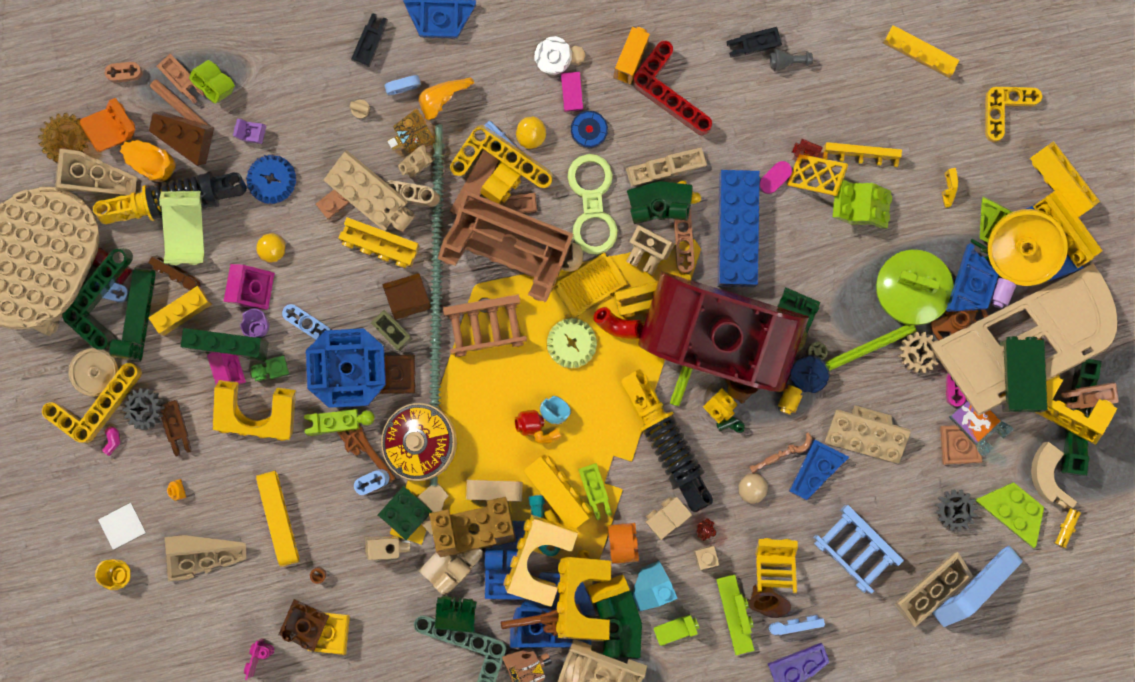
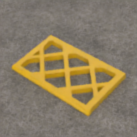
M799 154L787 186L837 196L848 164ZM802 159L808 160L810 164L801 169ZM823 163L827 167L818 172L815 165ZM835 166L842 167L840 173L835 175L832 168ZM812 167L815 174L806 179L803 172ZM829 171L832 178L823 183L820 176ZM800 175L803 182L800 184L793 183L795 177ZM817 178L819 186L811 187L808 185V183ZM832 182L835 183L833 191L825 189L827 185Z

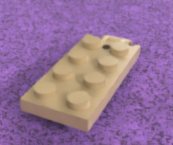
M348 150L344 151L324 178L328 185L383 231H386L390 223H392L397 230L403 232L415 217V214L410 209L404 207L408 203L407 200Z

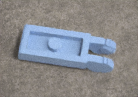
M818 615L807 616V620L799 621V618L787 620L788 624L784 625L780 622L772 623L769 625L768 630H770L771 634L782 635L824 627L825 623L823 618H818Z

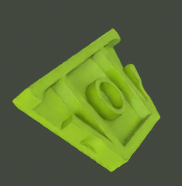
M983 196L981 200L979 238L988 243L994 226L1013 211Z
M1012 482L975 499V502L1031 548L1036 547L1044 506L1017 484Z

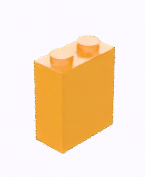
M631 28L616 64L613 78L631 85L649 41L650 34L644 28Z

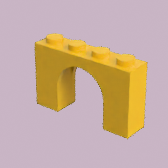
M219 380L214 388L213 430L220 433H238L241 436L255 435L259 438L270 437L280 441L290 440L294 429L296 390L276 388L272 399L271 416L264 420H253L246 417L238 407V382Z
M531 515L530 520L527 519L525 522V533L523 538H520L518 541L517 549L519 550L517 555L513 556L510 567L512 569L510 574H507L504 579V586L507 593L552 606L558 587L555 583L531 575L527 569L528 557L534 549L542 545H552L572 552L578 532L574 528Z
M574 557L562 558L558 566L560 573V582L558 583L559 602L557 604L559 619L556 625L558 638L596 641L609 640L610 620L591 619L583 616L576 608L574 596L577 587L583 581H610L611 561Z

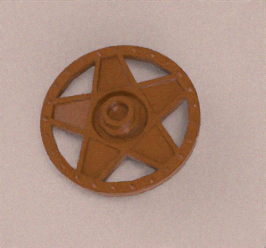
M978 310L945 311V317L930 322L933 334L940 341L943 337L938 332H950V335L967 328L977 322L974 318ZM980 310L983 318L988 317L986 310Z

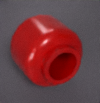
M536 410L521 411L515 417L516 431L520 432L522 436L533 435L540 431L541 427H544V418Z

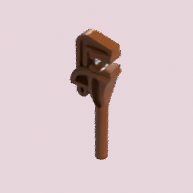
M360 424L359 429L350 430L349 435L346 431L337 432L344 441L345 449L348 453L352 452L358 456L361 454L360 450L366 452L379 469L387 471L390 483L396 479L372 448Z
M575 604L578 611L582 614L579 604ZM556 608L537 616L501 621V628L507 629L542 623L546 625L543 627L545 633H551L552 636L558 635L556 625L559 613Z

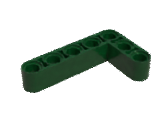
M127 248L111 251L81 288L70 307L62 313L63 321L97 350L110 348L114 336L90 313L132 262L133 254ZM120 252L124 256V260L122 262L119 260ZM108 267L112 270L111 276L107 274ZM96 282L100 284L99 291L95 288ZM85 296L88 298L87 305H85L83 301ZM73 311L77 315L75 320L72 318ZM87 323H88V324L90 325V327H91V331H90V332H88V331L86 330V325H87ZM101 336L105 338L104 345L100 341Z
M135 267L133 270L122 340L112 339L109 349L111 357L134 362H141L156 278V271L153 269Z

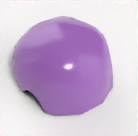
M251 308L242 314L243 320L240 323V328L244 336L262 338L267 334L270 323L264 312Z

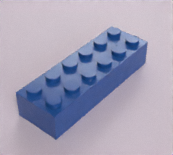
M721 170L719 173L717 287H756L758 285L760 171Z

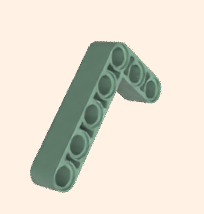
M420 615L416 618L414 629L418 633L486 655L477 682H496L503 661L502 657L506 652L504 641L474 631V633L464 632L466 638L460 642L455 638V633L458 631L447 630L445 635H439L435 629L434 617ZM420 619L428 621L427 629H421L418 626ZM477 637L482 638L484 646L476 647L473 640ZM496 643L501 644L503 651L499 654L494 653L492 645ZM489 662L495 663L496 671L488 672L486 664Z

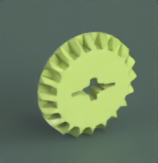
M564 319L556 323L549 332L547 338L548 352L551 358L563 367H581L592 359L596 351V335L593 329L580 319ZM565 334L568 336V338L572 340H577L575 345L579 352L572 346H567L569 342Z

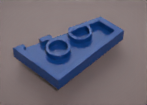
M814 440L789 492L807 500L849 457Z

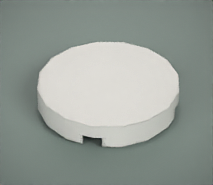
M559 37L546 38L537 46L535 51L537 66L541 71L549 75H557L564 72L572 60L570 46Z

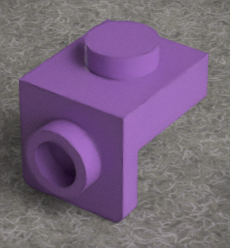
M237 119L233 137L244 142L262 144L266 125Z

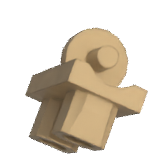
M422 145L406 157L398 167L402 175L408 174L410 178H413L433 161L430 158L431 155L426 153L425 146Z

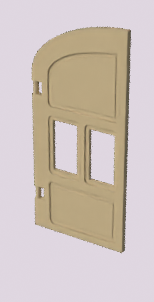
M1094 264L931 345L932 350L978 416L1006 401V396L1002 398L998 396L1005 392L1004 346L998 344L988 330L989 327L1026 310L1037 327L1017 336L1018 340H1025V337H1037L1038 340L1045 336L1057 352V354L1045 359L1046 381L1085 362L1093 356L1101 354L1110 347L1117 331L1116 307L1105 280ZM1088 349L1092 351L1086 355L1082 354V352Z

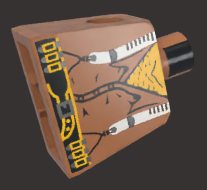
M532 648L502 657L512 682H541L545 679L542 668L552 664L548 653L537 657Z

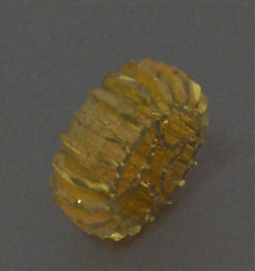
M58 113L56 114V119L52 116L49 117L50 123L44 122L45 129L39 128L43 132L42 135H38V138L43 140L38 143L40 147H44L41 151L47 154L46 157L48 159L53 158L55 163H58L59 152L55 151L57 148L66 147L68 150L81 151L85 153L83 151L84 148L90 149L86 143L91 141L80 125L81 118L76 119L74 114L69 117L68 113H64L62 117ZM63 125L75 126L73 129L69 128L68 130L61 128ZM55 131V137L51 140L52 135ZM62 134H64V135L66 136L65 138H66V142H67V143L63 142V141H64V138H63L64 136H63ZM78 137V141L74 146V140Z

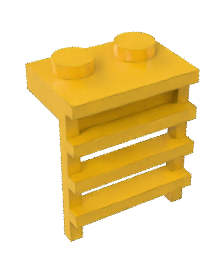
M758 539L755 552L757 592H761L762 587L792 588L793 593L797 594L795 556L798 549V541L791 539ZM761 566L791 567V571L761 569ZM761 577L792 578V581L761 580Z

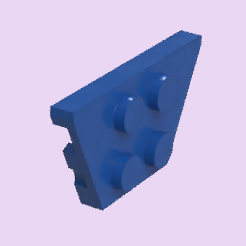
M403 0L421 38L458 39L476 6V0Z
M971 243L966 246L946 311L985 310L989 307L999 274L988 264L984 256H979L974 250L975 246Z
M541 572L538 578L555 583L558 587L560 573ZM581 582L575 591V604H579L582 615L595 616V610L584 583ZM558 590L552 606L525 599L521 607H536L550 612L557 608L559 602Z

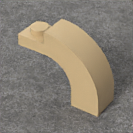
M1044 442L1037 450L1032 462L1031 474L1033 484L1038 494L1047 503H1053L1056 499L1055 503L1061 508H1073L1077 501L1062 491L1054 479V469L1064 453L1050 442Z

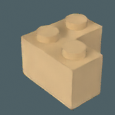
M668 497L661 503L663 507L660 510L656 511L654 509L646 516L648 520L645 523L660 540L692 516L678 497Z

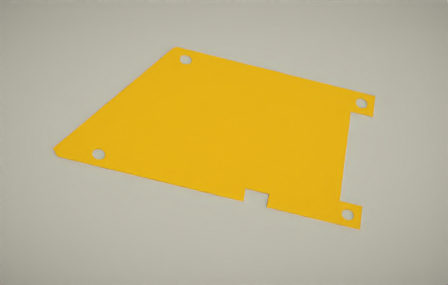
M693 239L694 268L688 273L691 279L701 251L695 239ZM683 241L679 243V248L682 251H687L690 245L688 242ZM675 245L668 259L660 261L654 275L643 270L651 256L647 251L643 253L637 267L626 262L631 252L611 256L628 283L627 286L620 290L656 282L659 280L661 271L676 276L684 275L677 269ZM679 254V257H684V261L680 266L688 269V266H691V264L687 263V256L691 257V255ZM589 261L582 262V264L580 265V267L583 266V265H585V264L588 263ZM561 270L557 281L573 271ZM525 274L478 283L473 287L468 303L478 302L481 298L495 299L519 294L520 304L515 309L520 337L526 336L527 342H523L524 345L519 347H512V344L470 351L466 352V356L455 357V354H450L440 384L441 388H439V391H441L439 393L441 397L439 399V402H441L439 407L454 425L457 446L452 462L444 472L438 475V484L449 495L444 501L442 510L448 509L451 514L488 507V500L466 499L467 480L523 482L522 501H508L512 521L526 522L527 519L530 520L531 506L529 504V496L542 494L525 474L524 470L543 455L550 456L554 460L557 470L559 472L562 471L566 475L568 484L571 487H575L580 494L579 498L583 503L586 502L590 506L578 469L597 463L609 499L608 503L612 515L608 516L606 514L604 503L601 502L596 504L601 519L596 520L593 508L590 506L593 515L575 529L578 535L572 552L560 548L556 556L549 557L558 560L567 557L576 558L578 551L585 549L590 554L588 559L600 560L609 533L608 525L612 524L623 490L606 484L605 480L613 456L632 462L641 435L640 429L644 426V421L642 418H639L636 407L622 385V379L640 369L645 372L649 383L655 391L665 359L642 349L638 345L639 339H622L605 332L596 324L593 317L598 309L607 307L615 316L621 319L641 320L645 324L648 312L643 313L640 310L636 311L634 316L624 318V315H619L615 296L612 294L573 318L555 290L558 288L556 284L547 301L544 302L535 300L528 295L533 285L534 277ZM506 307L498 308L497 318L501 340L511 339L513 337L508 310H506ZM479 311L478 320L482 344L494 342L489 313ZM467 313L464 314L460 325L463 347L475 345L471 319ZM564 319H580L586 322L596 335L597 346L595 354L588 363L581 367H563L557 364L548 352L547 338L549 332L556 323ZM565 334L569 342L567 346H572L579 352L575 345L577 340H572ZM552 396H557L563 399L571 409V414L561 424H551L544 419V427H541L544 435L556 429L559 430L561 438L551 443H537L533 435L522 436L520 432L516 431L515 417L521 411L536 410L541 415L540 406L546 398L550 399ZM430 479L424 481L408 480L405 488L418 497L430 487ZM545 499L544 513L552 509L560 524L566 526V524L562 521V519L558 516L555 510ZM421 524L407 540L422 545L427 530ZM472 525L469 530L478 533L480 528L477 525ZM391 528V535L403 538L393 528ZM548 545L547 548L554 550L555 546ZM539 547L533 550L534 552L543 554L540 551ZM583 581L587 593V587L591 586L593 581Z

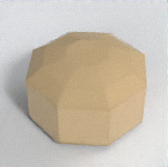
M573 46L571 48L572 60L570 64L578 66L584 62L585 52L582 47Z

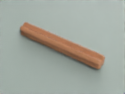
M157 79L150 84V87L184 118L208 125Z

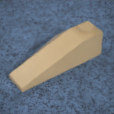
M59 150L55 189L124 196L136 192L137 177L92 158L81 151Z

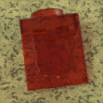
M801 139L799 143L795 142L791 152L794 154L792 159L797 160L801 151L804 152V155L818 157L823 147Z

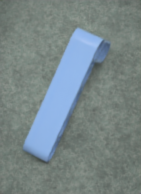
M1010 545L1005 547L958 595L948 598L932 614L943 627L971 616L1023 562Z

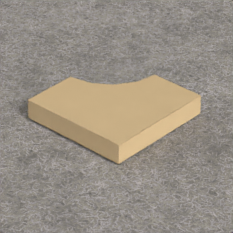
M437 483V486L428 487L417 498L433 513L442 511L444 501L449 495ZM428 516L422 525L433 536L430 516Z

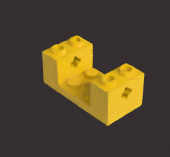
M1059 375L1046 381L1048 410L1035 413L1096 445L1104 434L1117 408L1111 402L1099 399L1089 417L1086 418L1082 412L1078 410L1073 411L1067 408L1065 403L1052 400L1063 381Z

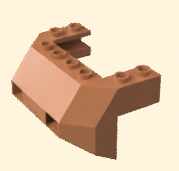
M465 191L455 223L443 240L438 259L448 265L456 266L465 250H469L475 255L484 256L492 262H499L510 269H516L527 276L534 277L533 285L528 295L535 300L546 302L557 281L574 234Z

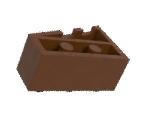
M164 111L152 113L149 132L196 166L207 163L214 127Z

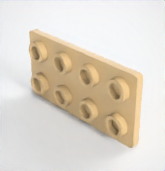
M854 405L852 413L838 409L835 411L825 443L899 463L911 431L907 428L892 425V415Z

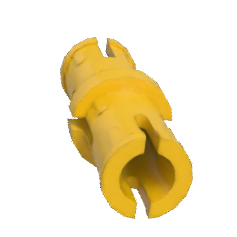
M1069 508L1064 523L1060 525L1061 530L1054 544L1067 548L1072 533L1076 531L1075 526L1081 512Z

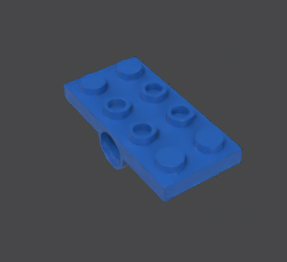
M513 521L516 536L515 542L486 548L485 599L524 600L522 597L507 593L504 579L507 574H510L512 569L510 567L513 556L517 555L519 550L517 549L519 539L524 536L525 521Z

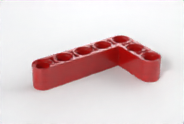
M669 41L659 42L636 72L633 80L634 88L696 134L707 135L712 127L711 118L656 78L671 59L673 53V46ZM666 48L669 50V53L663 55L659 50ZM656 63L658 68L652 70L648 67V64ZM643 77L647 80V83L641 85L637 82V79ZM658 88L662 91V94L656 96L652 90ZM673 99L677 102V106L671 107L667 101ZM688 110L693 116L686 118L683 112ZM701 121L706 122L708 128L701 129L698 123Z

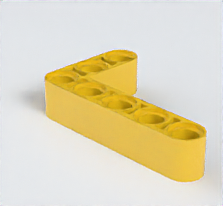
M479 125L472 131L450 165V170L454 175H464L483 148L540 188L548 187L553 179L552 172L484 125ZM482 130L486 135L485 139H478L476 131ZM498 141L501 144V149H493L492 142ZM472 146L475 149V154H467L465 147ZM514 152L517 155V160H509L507 154ZM455 162H462L464 170H457ZM530 163L533 166V170L527 172L523 169V165ZM546 174L549 177V180L547 182H541L539 180V175Z
M132 363L124 364L82 419H79L62 405L53 402L46 403L43 406L42 415L75 441L90 443L138 382L142 375V370L138 365ZM133 367L135 373L132 377H129L127 371ZM122 383L123 389L117 393L116 385ZM109 398L111 405L105 408L104 401ZM55 406L57 412L54 416H51L50 409ZM94 414L99 415V421L96 424L92 422ZM68 418L72 420V425L69 428L65 426V421ZM85 429L87 431V437L85 439H82L80 437V433L82 430Z

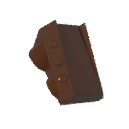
M420 273L382 284L394 320L405 319L409 315L422 313L432 308Z
M294 599L278 635L282 636L283 640L287 642H294L302 648L314 652L329 615Z

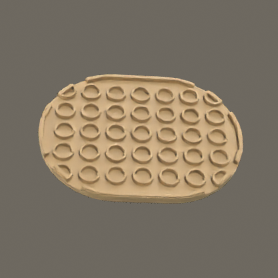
M39 187L37 189L20 191L0 204V327L31 329L42 326L64 313L77 297L98 251L99 229L92 211L82 199L73 193L55 189V187Z

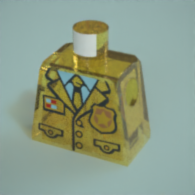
M418 108L393 126L397 135L387 140L392 150L403 145L406 153L415 151L419 146L424 145L428 147L435 143Z

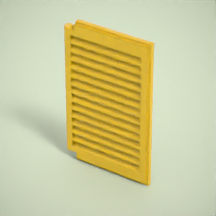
M603 253L557 281L555 284L558 288L555 290L572 317L575 318L614 294V292L627 286L628 283L612 257H607L606 253Z

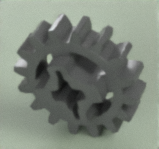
M139 388V390H133V394L127 395L129 401H124L127 408H124L123 411L127 412L124 418L130 419L129 425H134L135 429L148 430V428H154V424L160 423L158 417L164 416L160 411L165 409V407L160 406L163 399H157L159 393H153V389Z
M951 489V494L945 491V497L939 496L938 499L941 502L935 504L936 507H939V510L934 513L940 515L937 521H943L942 527L949 525L950 531H953L955 527L957 531H961L962 527L968 529L967 523L974 524L975 522L972 520V517L978 516L974 513V510L978 509V507L973 506L976 500L969 499L970 493L963 495V490H959L957 493L955 489ZM953 497H958V498H960V499L957 500L956 502H953V501H950V500H949V499H951V498H953ZM953 507H958L959 514H954L955 510ZM957 518L963 520L960 523H953Z

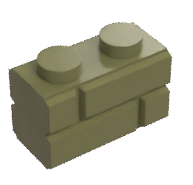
M385 310L371 322L398 352L413 339Z

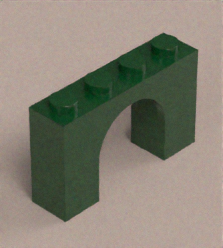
M183 328L180 347L190 352L206 354L216 352L241 356L251 360L266 361L269 342L256 337Z

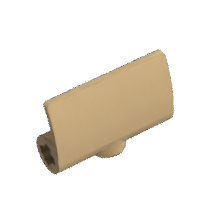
M482 549L441 558L435 552L419 572L442 595L447 596L459 582H462L469 575L472 568L485 555V552Z

